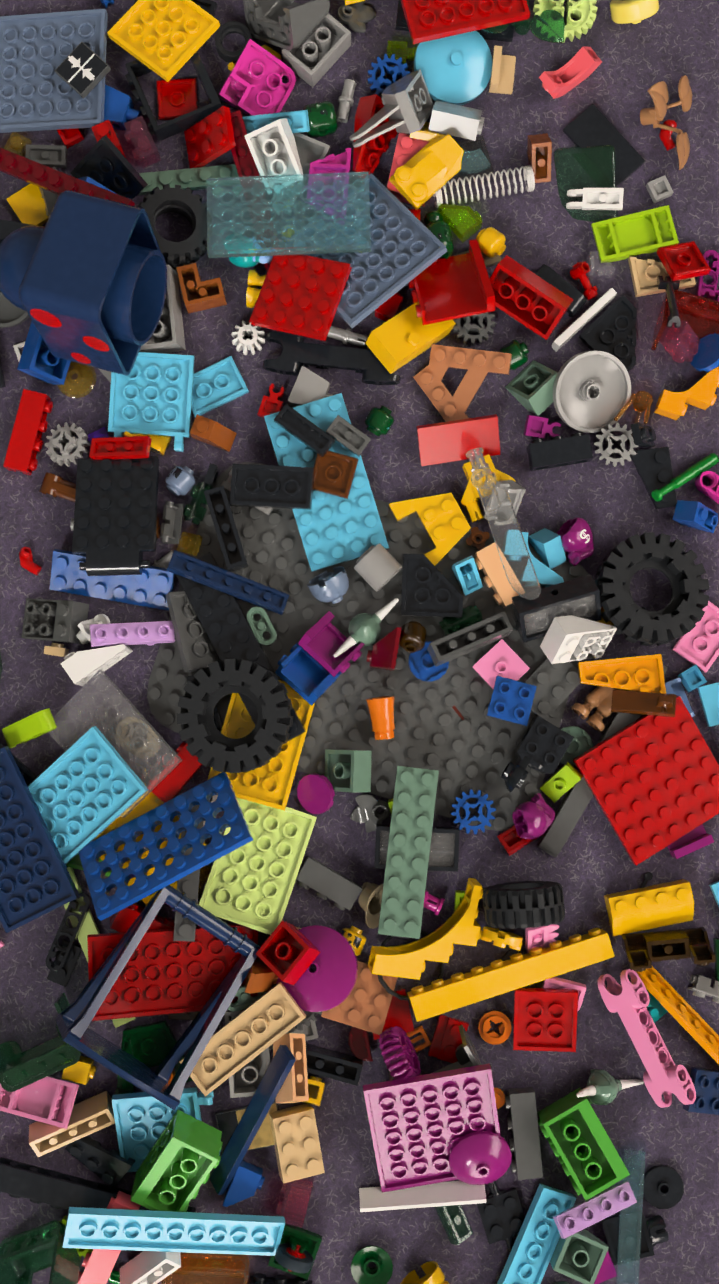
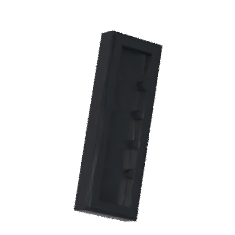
M287 404L274 419L275 423L322 457L335 443L334 438Z

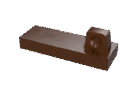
M613 690L611 712L675 717V694Z

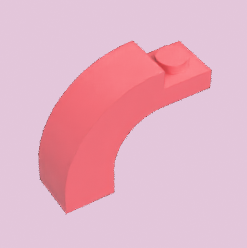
M583 46L563 67L556 71H544L539 78L542 81L543 88L550 93L553 99L559 98L589 77L602 61L591 47Z

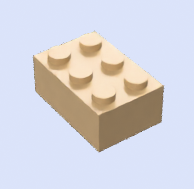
M303 1104L270 1112L269 1117L279 1176L282 1182L288 1183L325 1173L314 1108L310 1104Z

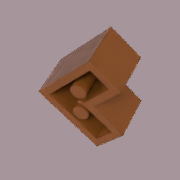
M196 263L176 267L188 314L227 305L220 277L201 282Z

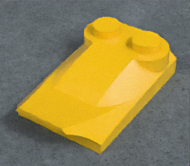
M449 134L434 138L407 163L397 168L389 181L417 211L461 170L464 151Z

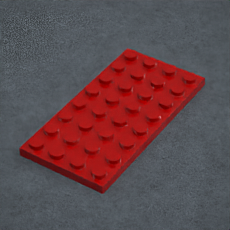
M236 923L228 924L231 927H236L237 931L241 934H247V938L258 944L257 930ZM196 926L195 942L173 941L174 928L147 930L92 1021L201 1011L242 954L233 952V948L228 945L224 946L221 940L200 926ZM126 932L87 935L89 981ZM246 977L241 986L245 985ZM250 993V995L253 996V997L258 994V993ZM237 996L234 997L232 1003H235L238 1000Z

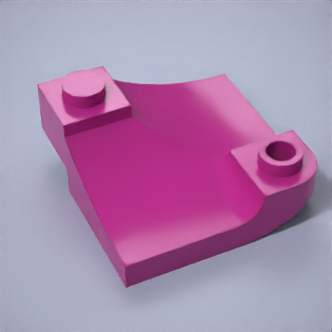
M249 39L220 89L218 97L249 116L280 113L295 86L296 76L293 70L285 63ZM282 76L287 77V83L282 82Z

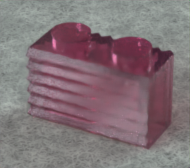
M303 1178L282 1183L280 1193H283L284 1196L282 1201L278 1200L275 1214L284 1216L285 1224L303 1228L313 1180Z

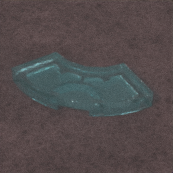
M480 148L474 151L463 150L460 171L478 173L490 168L491 164Z

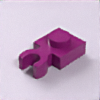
M527 415L523 435L545 438L547 433L551 437L559 436V434L553 433L552 429L554 426L561 427V424L558 422L547 424L548 418Z

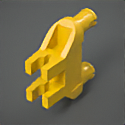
M489 454L481 457L482 459L480 460L485 471L484 474L477 476L471 461L462 466L468 484L461 504L466 506L472 523L484 518L477 501L491 495L497 481L513 480L516 482L511 476L495 469Z

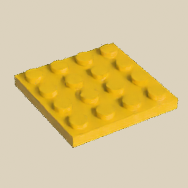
M138 0L107 34L112 41L165 81L169 82L220 27V23L191 0Z

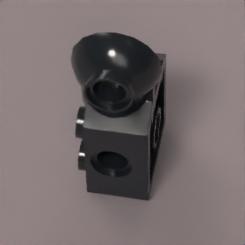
M540 716L534 717L514 751L517 757L514 763L509 762L501 775L508 791L512 792L515 787L518 789L521 787L528 775V771H526L527 766L540 773H554L574 737Z

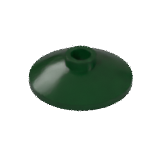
M374 1245L365 1246L358 1250L352 1259L351 1273L357 1284H387L392 1276V1259L387 1251L381 1247ZM375 1262L376 1266L374 1268H370L368 1266V1263Z

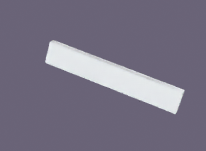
M462 1181L440 1182L383 1193L381 1187L359 1188L360 1212L486 1203L485 1185H471Z

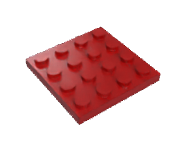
M276 249L249 322L251 325L326 341L352 269L349 263Z

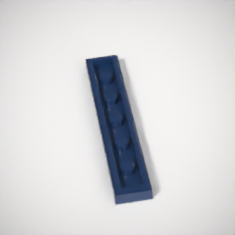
M174 550L167 567L169 572L280 615L283 614L289 595L176 550Z

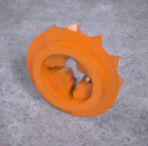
M492 1010L485 1013L479 1019V1034L485 1042L497 1045L509 1038L512 1029L511 1022L503 1012ZM490 1020L495 1024L500 1023L498 1026L500 1034L494 1030L489 1031L491 1028Z

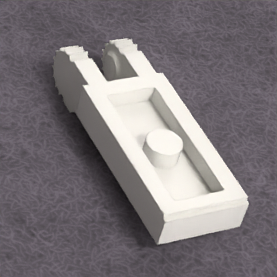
M624 188L568 190V197L583 196V202L566 203V208L622 210Z

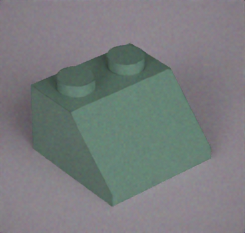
M533 360L505 388L527 411L539 416L553 403V386L558 372Z
M325 749V777L332 783L334 791L352 793L371 792L372 751Z
M583 1229L565 1239H562L560 1236L550 1263L553 1270L583 1284H594L609 1246L586 1229Z

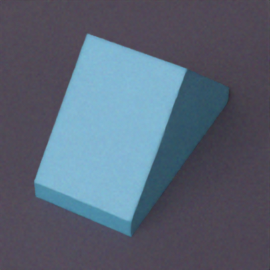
M544 528L528 536L529 542L547 567L553 569L566 562L560 535Z
M472 555L452 565L451 569L465 596L483 587Z

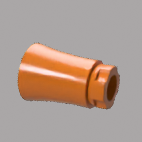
M394 696L366 699L375 740L394 738Z

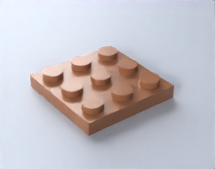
M357 960L358 975L352 992L340 1005L323 1011L321 1017L380 1035L393 995L389 994L382 986L378 975L371 973L367 963ZM382 975L385 983L394 991L398 977Z

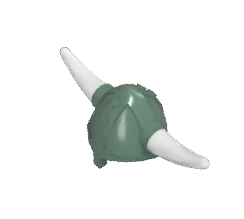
M395 598L373 615L361 613L354 616L348 627L349 637L333 656L338 657L355 644L359 645L361 642L364 644L363 647L374 644L380 636L381 621L399 599Z
M590 1069L591 1075L587 1081V1086L580 1090L576 1096L587 1097L591 1104L608 1105V1103L613 1102L619 1091L641 1085L644 1081L637 1079L615 1080L605 1070Z

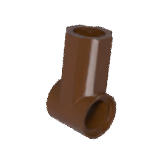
M46 472L39 492L50 494L54 498L60 497L75 502L76 484Z

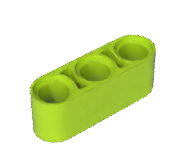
M48 708L1 730L10 749L16 747L17 744H24L56 729L57 726L51 710Z

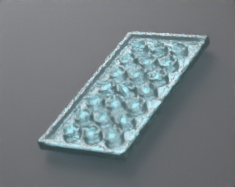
M369 172L207 178L208 258L371 252Z

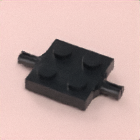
M494 1181L488 1184L491 1193L486 1196V1203H477V1208L488 1243L492 1244L505 1240L508 1252H511V1246L513 1247L514 1245L513 1237L519 1233L525 1216L516 1188L498 1190L497 1183Z

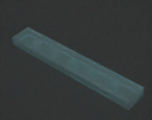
M624 1149L623 1163L630 1175L622 1179V1182H629L637 1203L620 1211L616 1284H638L645 1151Z

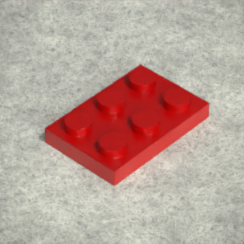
M222 106L184 131L190 168L203 167L236 146L230 108Z

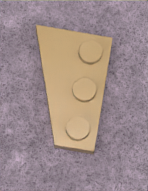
M631 256L628 258L635 297L666 292L665 289H658L657 286L658 276H663L664 281L665 277L669 276L662 262H656L653 259L641 260ZM695 277L679 280V289L691 288L696 285Z

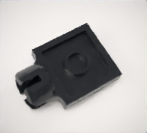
M641 1209L601 1220L613 1265L655 1255L653 1251L654 1246L669 1240L668 1231L665 1230L666 1224L664 1219L660 1215L644 1217Z

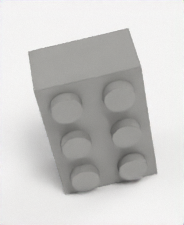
M328 13L297 48L282 50L283 63L313 88L351 46V32Z

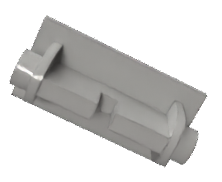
M698 974L696 976L692 975L690 983L693 986L687 987L688 990L693 991L692 995L700 998H705V995L713 997L712 1001L719 1004V982L714 980L712 988L710 987L712 979Z

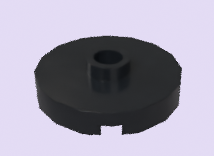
M668 1165L653 1166L643 1176L642 1192L645 1199L652 1206L658 1209H669L681 1200L684 1193V1183L674 1168ZM666 1185V1189L661 1191V1186Z

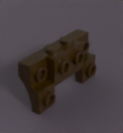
M704 927L621 935L627 964L630 970L637 972L652 968V961L659 962L691 958L694 964L700 966L716 962L715 953L712 950L707 931Z

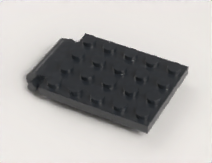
M158 456L139 459H78L72 553L86 554V562H80L79 569L86 570L88 576L142 575L143 568H150V560H143V552L156 551Z

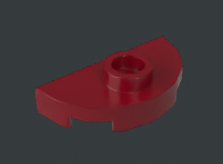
M352 1027L348 1035V1044L351 1052L358 1059L373 1061L368 1031Z

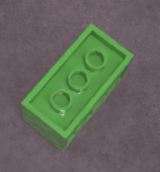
M578 1088L537 1113L540 1118L538 1119L540 1129L548 1140L555 1156L558 1157L577 1195L582 1194L584 1199L588 1200L630 1174L588 1099L576 1096L581 1088Z
M177 1110L137 1169L130 1200L151 1211L186 1212L190 1200H194L198 1195L201 1184L207 1182L210 1171L219 1165L221 1160L219 1152L223 1144L221 1141L222 1131Z

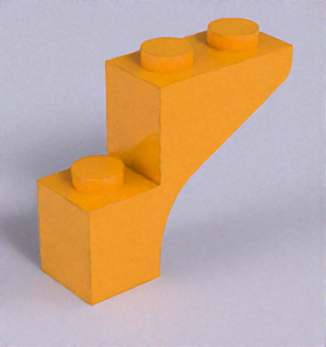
M719 367L711 370L687 391L671 392L664 389L659 396L654 413L677 420L680 416L685 415L688 407L687 404L704 410L710 405L713 406L717 398L715 391L719 387Z

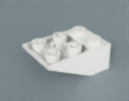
M573 615L554 617L540 647L551 664L597 659L603 656L617 628L616 626Z

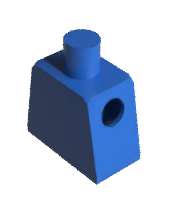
M105 84L104 121L110 120L113 129L126 131L129 121L140 123L142 113L139 110L133 109L134 104L131 97Z

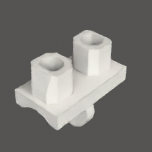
M98 614L93 619L80 622L77 625L80 631L76 637L82 644H87L90 642L89 626L92 624H110L108 616Z

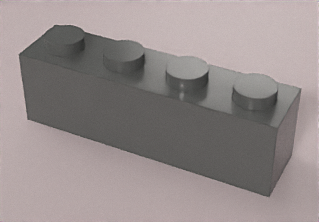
M504 611L431 642L427 650L435 667L509 636L513 631V627Z
M533 1087L508 1089V1096H505V1107L510 1110V1117L506 1119L508 1130H512V1138H509L511 1152L514 1151V1159L511 1160L512 1173H516L518 1180L543 1178L535 1091Z

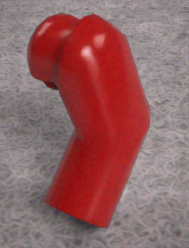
M27 546L22 547L19 552L21 567L37 576L42 567L33 562L32 550Z

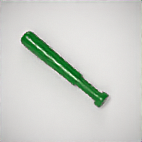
M714 453L709 454L673 478L667 485L659 490H653L651 493L655 501L662 500L665 494L679 488L718 464V456Z

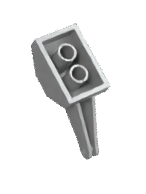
M421 70L409 73L386 87L382 93L384 107L349 137L351 141L356 140L352 144L354 148L394 128L397 133L409 134L422 129L432 113L434 104ZM388 117L390 118V120H389L388 122H386V123L382 124L381 126L377 127L376 129L372 130V129L375 128L377 125H379L382 121H384L386 118H388Z

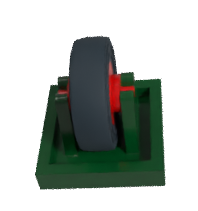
M285 1222L280 1245L275 1256H270L268 1265L308 1280L322 1236Z

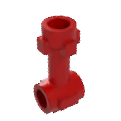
M583 261L572 266L570 275L574 280L580 279L585 289L584 297L589 301L598 296L597 287H592L586 275L590 271L589 265Z

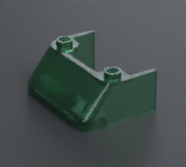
M65 993L60 994L54 1003L58 1014L70 1005ZM57 1024L56 1029L59 1036L22 1052L19 1044L15 1041H6L0 1044V1084L4 1090L14 1092L74 1065L79 1061L82 1052L63 1041Z
M54 1220L4 1239L0 1243V1284H32L33 1273L51 1267L49 1284H78L80 1256L76 1248H63L66 1226Z

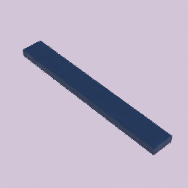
M286 1045L279 1046L227 1144L219 1165L214 1169L209 1178L218 1195H223L226 1192L296 1061Z

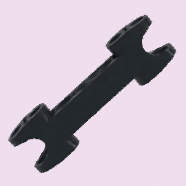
M281 331L267 332L266 340L268 342L278 343L283 347V352L278 358L263 361V369L267 371L298 376L302 365L303 367L316 366L318 369L329 370V368L362 373V382L365 384L397 385L400 383V376L394 373L390 374L367 345L365 349L304 343V336Z

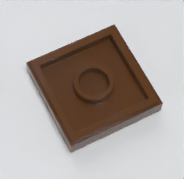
M328 451L324 457L317 454L314 464L313 490L348 499L359 459Z

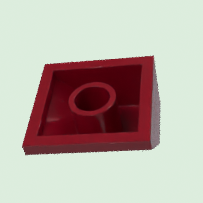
M402 627L395 628L374 644L372 650H368L366 662H370V667L395 670Z

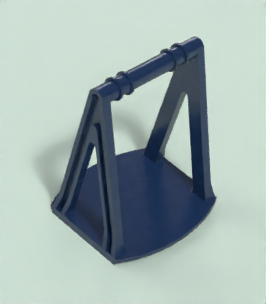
M168 885L154 894L76 1000L59 1013L55 1021L62 1039L175 1110L180 1104L186 1081L257 958L256 952L261 946L247 938V934H241L237 931L236 927H231L198 905L195 899L191 900L188 898L185 892L181 893ZM165 903L171 907L172 911L182 914V918H188L221 940L224 946H230L233 948V952H239L242 956L156 1071H154L87 1027ZM192 1044L171 1083L168 1085V1080L174 1066Z

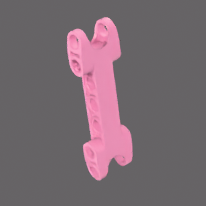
M623 970L620 975L621 985L610 974L601 975L598 978V989L601 997L611 1013L618 1012L646 1068L643 1074V1081L654 1102L660 1108L669 1107L672 1104L673 1093L684 1105L693 1104L696 1100V1091L692 1079L683 1065H675L646 1006L649 1005L650 997L639 975L634 970Z

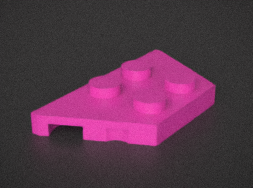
M346 148L345 152L336 156L333 153L324 159L313 161L310 163L307 204L341 223H346L352 148Z

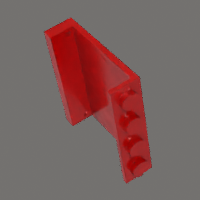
M477 239L469 240V253L451 256L447 259H437L408 283L409 289L413 288V291H411L412 301L417 303L415 305L417 318L421 317L423 325L495 311V294Z

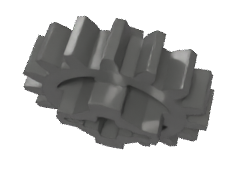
M489 312L462 317L465 322L463 327H461L460 323L461 318L453 319L456 323L453 333L458 332L457 339L464 338L463 344L470 341L471 346H473L474 342L477 341L481 345L482 339L488 341V334L492 335L494 332L492 328L495 327L496 322L492 320L495 315H489ZM484 320H486L487 323L486 329L484 328L485 326L482 324ZM475 321L477 322V325H476V324H473V325L470 324V322H475Z

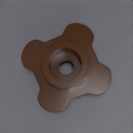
M473 527L470 537L466 539V543L468 546L472 545L478 550H482L485 548L484 544L490 535L488 532L480 531L478 527Z

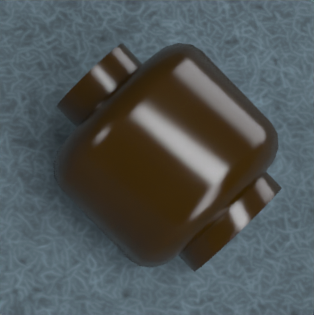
M415 621L404 624L401 628L399 641L401 648L410 653L422 650L426 641V629L419 622Z

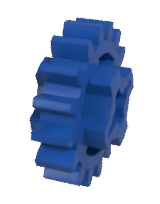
M384 54L383 60L378 56V63L372 62L371 67L373 70H368V75L371 76L368 78V84H373L370 90L371 92L376 90L375 94L378 96L382 95L384 91L382 88L392 84L388 78L386 79L385 72L392 76L394 83L400 78V75L403 78L410 73V71H405L408 68L407 63L402 65L401 57L395 60V54H392L391 58ZM380 69L381 75L376 80V74Z
M469 789V794L467 795L462 791L461 799L457 796L455 797L456 801H458L457 804H451L455 811L450 813L456 816L453 823L459 822L458 829L461 830L465 827V833L467 834L470 830L477 834V829L485 832L484 826L491 827L492 825L489 820L495 819L491 812L496 811V808L490 807L493 800L487 801L488 794L486 793L480 796L481 790H477L476 794H474L473 790ZM469 798H478L474 803L465 801ZM484 804L487 809L486 817L482 813ZM460 806L464 808V816L462 817V819L459 813ZM470 807H471V808L477 807L476 812H477L478 814H477L476 816H475V815L469 816V814H470L469 808H470ZM475 820L481 822L478 825H468L471 821Z

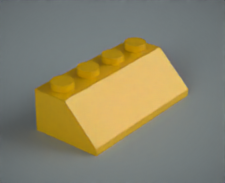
M684 879L604 895L612 936L693 921L694 899L691 884Z

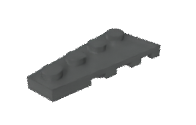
M185 591L167 593L165 596L184 672L199 671L201 668L206 669L208 664L216 661L221 662Z

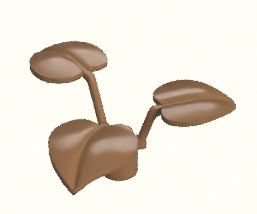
M686 75L682 76L679 80L678 93L680 99L678 102L666 104L669 98L667 84L664 81H660L647 90L653 99L655 107L644 108L640 112L642 125L653 124V128H661L678 134L676 146L679 170L684 167L689 157L690 143L686 132L683 133L681 129L659 123L663 121L669 108L682 105L683 112L691 108L692 90Z

